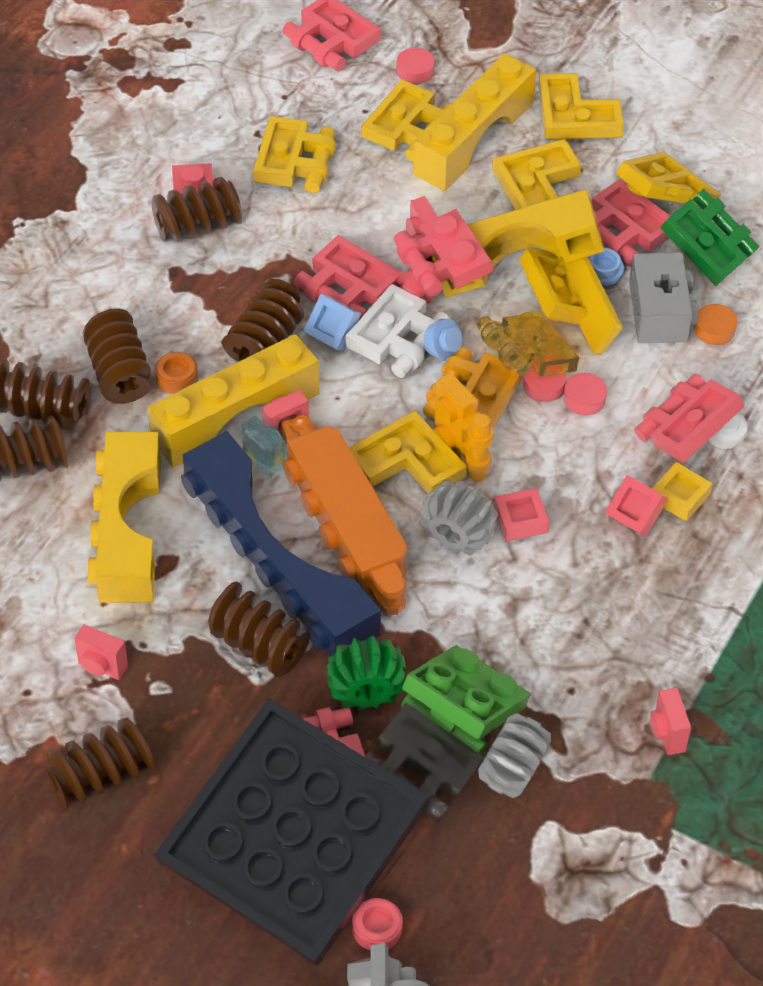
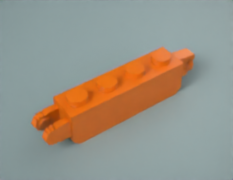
M305 414L282 422V435L287 446V459L283 460L284 473L291 485L297 484L302 492L301 501L307 515L310 518L315 516L319 522V531L325 547L328 550L334 549L339 557L338 565L342 576L355 579L367 595L372 596L376 605L380 606L383 614L398 616V613L405 609L406 605L403 593L406 591L404 577L407 573L406 554L408 546L338 429L325 426L317 429Z

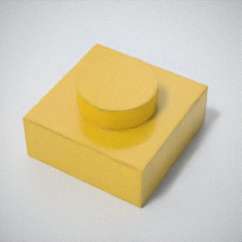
M675 462L652 489L668 498L663 507L664 509L687 521L709 497L713 483L680 463Z

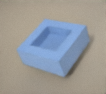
M320 294L303 332L336 350L344 351L345 336L358 322L361 313L328 295Z

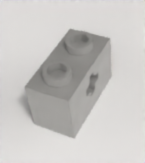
M633 253L629 285L638 343L688 342L690 326L697 325L698 306L696 300H690L689 294L692 293L693 275L691 269H685L683 253Z

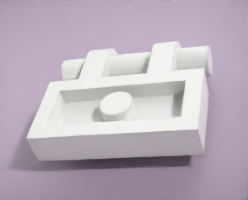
M391 284L346 334L345 347L380 365L389 354L396 357L397 360L391 366V370L396 376L403 378L410 370H416L425 359L424 353L427 350L424 345V334L428 326L439 319L449 318V316L443 312H438L432 319L425 316V300ZM409 331L418 334L412 343L403 339Z

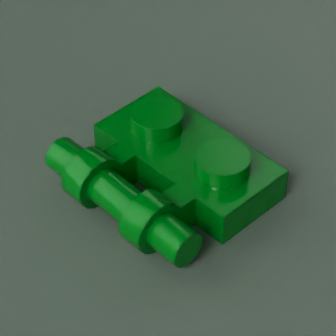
M702 189L693 199H690L660 226V229L717 286L760 246L749 236L752 232L743 223L740 226L724 210L726 205L719 197L714 199L705 189Z

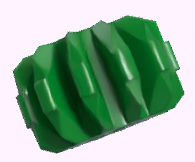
M373 635L364 641L353 638L352 644L337 645L336 653L328 657V665L326 667L328 688L332 693L333 699L339 700L343 708L357 706L359 711L362 712L366 707L373 706L379 710L383 702H396V695L404 691L402 687L406 680L405 659L401 655L400 649L393 647L390 639L377 642Z

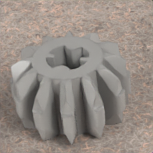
M445 480L440 486H436L433 492L430 491L424 500V505L420 510L422 514L420 523L424 528L428 529V537L435 538L440 542V547L447 546L455 554L462 551L465 554L473 555L476 550H481L484 544H488L494 535V529L497 526L495 520L498 512L490 506L491 499L482 497L478 493L477 488L472 490L463 481L455 484L452 481Z
M518 713L509 716L478 769L479 779L499 794L503 793L511 798L521 795L551 743V733L530 717L526 718Z

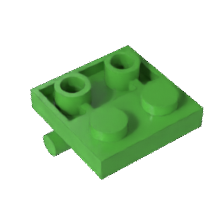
M455 645L407 675L402 689L409 694L404 698L401 708L425 723V730L447 745L454 743L479 759L488 747V743L481 738L505 723L509 716L524 710L531 693L517 685V682L511 676L499 673L479 660V657L474 652Z

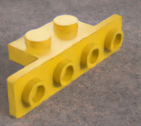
M527 248L519 258V261L546 318L556 322L561 321L579 325L592 353L603 354L622 331V324L589 258L584 257L564 263L557 255L550 251Z

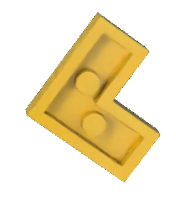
M578 73L539 74L538 87L545 139L623 138L624 123L620 99L581 100Z
M562 139L493 158L492 171L514 209L517 210L558 198L551 184L579 177L581 164L567 141Z
M415 410L349 447L372 487L404 469L411 474L428 494L430 491L433 492L436 486H440L445 480L457 483L467 476L466 464Z

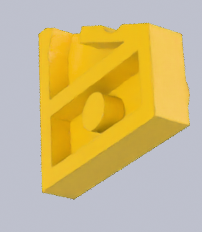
M665 151L622 161L616 173L618 177L627 183V187L631 192L642 197L685 204L690 199H693L702 189H705L714 199L721 196V193Z

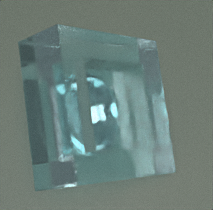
M256 416L242 423L243 450L270 477L283 469V448L285 443L280 433L272 426L267 427Z

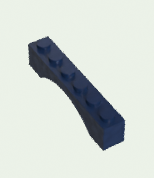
M228 431L183 454L184 474L181 475V481L187 493L192 498L198 497L205 505L211 522L217 528L222 526L230 535L235 551L242 558L247 556L255 565V571L265 587H273L287 614L292 619L299 618L306 627V631L311 635L310 641L319 651L324 649L331 656L336 653L337 645H350L353 642V638L364 641L372 635L375 639L380 636L381 610L355 579L332 574L306 563L289 552L272 536L259 517L252 498V459Z

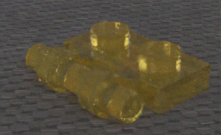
M525 312L521 315L503 317L502 324L498 321H493L489 316H483L478 320L477 328L481 332L482 341L490 349H496L501 363L507 369L514 370L518 375L527 374L531 367L540 377L577 371L580 357L540 313Z

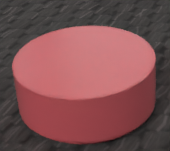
M406 49L397 57V75L400 79L412 84L427 82L434 75L435 59L425 49Z
M537 360L526 367L523 388L529 397L537 401L549 402L558 399L564 393L566 372L561 365L551 360Z
M575 374L565 384L564 403L569 410L576 414L592 415L598 413L605 406L607 386L600 377L594 374Z
M382 898L366 900L360 904L353 914V936L357 943L367 950L371 951V945L386 943L388 949L397 944L402 935V914L399 908L389 900Z

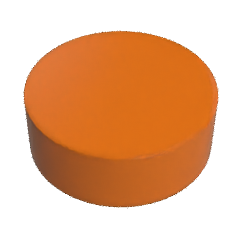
M721 304L705 305L698 310L697 325H694L695 334L700 340L708 344H725L732 340L735 335L737 316L727 306Z
M168 353L162 356L156 363V382L167 393L174 394L198 382L197 363L192 356L186 353Z

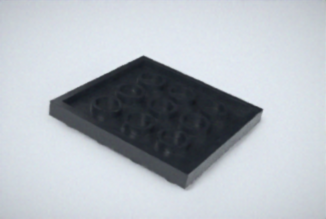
M268 698L154 856L158 862L318 966L427 809L430 799L429 796Z

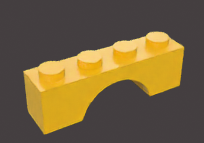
M504 53L414 140L413 175L446 191L468 169L472 154L488 127L499 118L513 124L534 103L537 69Z
M587 189L467 224L491 259L493 267L504 257L527 248L550 251L557 255L564 263L605 252ZM432 255L433 263L437 262L435 256ZM489 274L457 289L451 280L447 279L441 282L443 293L447 298L484 287Z
M294 334L148 406L150 432H159L160 451L174 468L183 463V454L216 437L221 428L241 411L254 405L270 403L277 397L289 395L297 390H300L307 400L319 395V361L301 339Z
M105 432L104 449H97L96 473L97 476H102V485H94L93 490L94 511H100L99 521H91V547L97 548V557H89L88 583L89 585L97 586L99 603L154 602L156 564L153 539L133 531L126 525L124 519L134 505L160 492L161 451L159 432Z

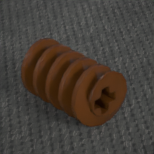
M223 177L215 178L213 187L207 181L199 182L197 191L191 185L185 186L182 196L177 190H171L167 194V201L161 194L153 195L152 212L163 242L166 240V233L169 232L176 242H180L181 229L183 228L187 230L191 238L196 237L197 224H201L206 233H211L212 220L216 219L222 229L227 228L228 215L232 216L237 225L242 224V211L237 191L230 180L227 183Z
M281 279L265 281L260 291L252 299V302L247 305L244 313L239 316L236 324L230 328L227 335L222 339L221 343L226 353L239 362L292 335L296 325L300 324L304 318V310L300 305V296L297 290L290 283Z
M117 308L108 309L93 316L84 327L83 339L87 346L88 355L91 358L92 367L96 373V379L100 385L101 394L106 400L115 404H126L144 397L151 390V382L148 380L151 375V368L146 361V354L142 350V343L138 338L137 328L133 324L132 315L127 310Z
M7 359L1 363L0 413L10 411L13 416L23 417L26 415L29 420L35 418L39 421L42 419L45 424L47 416L53 415L60 427L68 430L73 428L83 417L90 393L89 379L83 378L78 387L74 388V377L71 374H66L62 383L58 384V373L55 370H50L45 380H42V369L39 366H34L29 376H26L25 363L18 362L12 372H10Z
M53 415L47 416L45 429L43 430L35 418L29 420L27 433L23 431L18 421L12 423L10 436L6 435L0 425V481L2 480L3 469L6 467L14 479L19 478L22 464L26 465L31 475H36L39 461H43L47 470L53 472L56 458H60L66 469H68L62 430Z
M237 581L232 582L225 588L211 608L208 619L210 633L218 639L224 638L225 643L230 647L239 648V652L245 657H253L254 662L259 666H268V671L273 675L283 676L287 674L303 656L311 635L309 632H304L297 636L300 630V622L295 618L291 619L283 627L286 613L283 610L278 609L269 616L271 611V603L269 601L263 600L254 607L257 595L250 590L240 597L242 585Z
M125 717L118 720V733L109 725L101 727L100 740L92 733L83 735V749L73 740L65 743V757L56 748L47 751L48 777L53 791L64 810L68 809V793L72 792L80 802L86 801L85 786L89 784L99 795L103 794V778L108 777L116 787L121 786V770L126 769L134 779L139 778L138 763L141 761L151 771H155L154 757L141 731L130 719Z

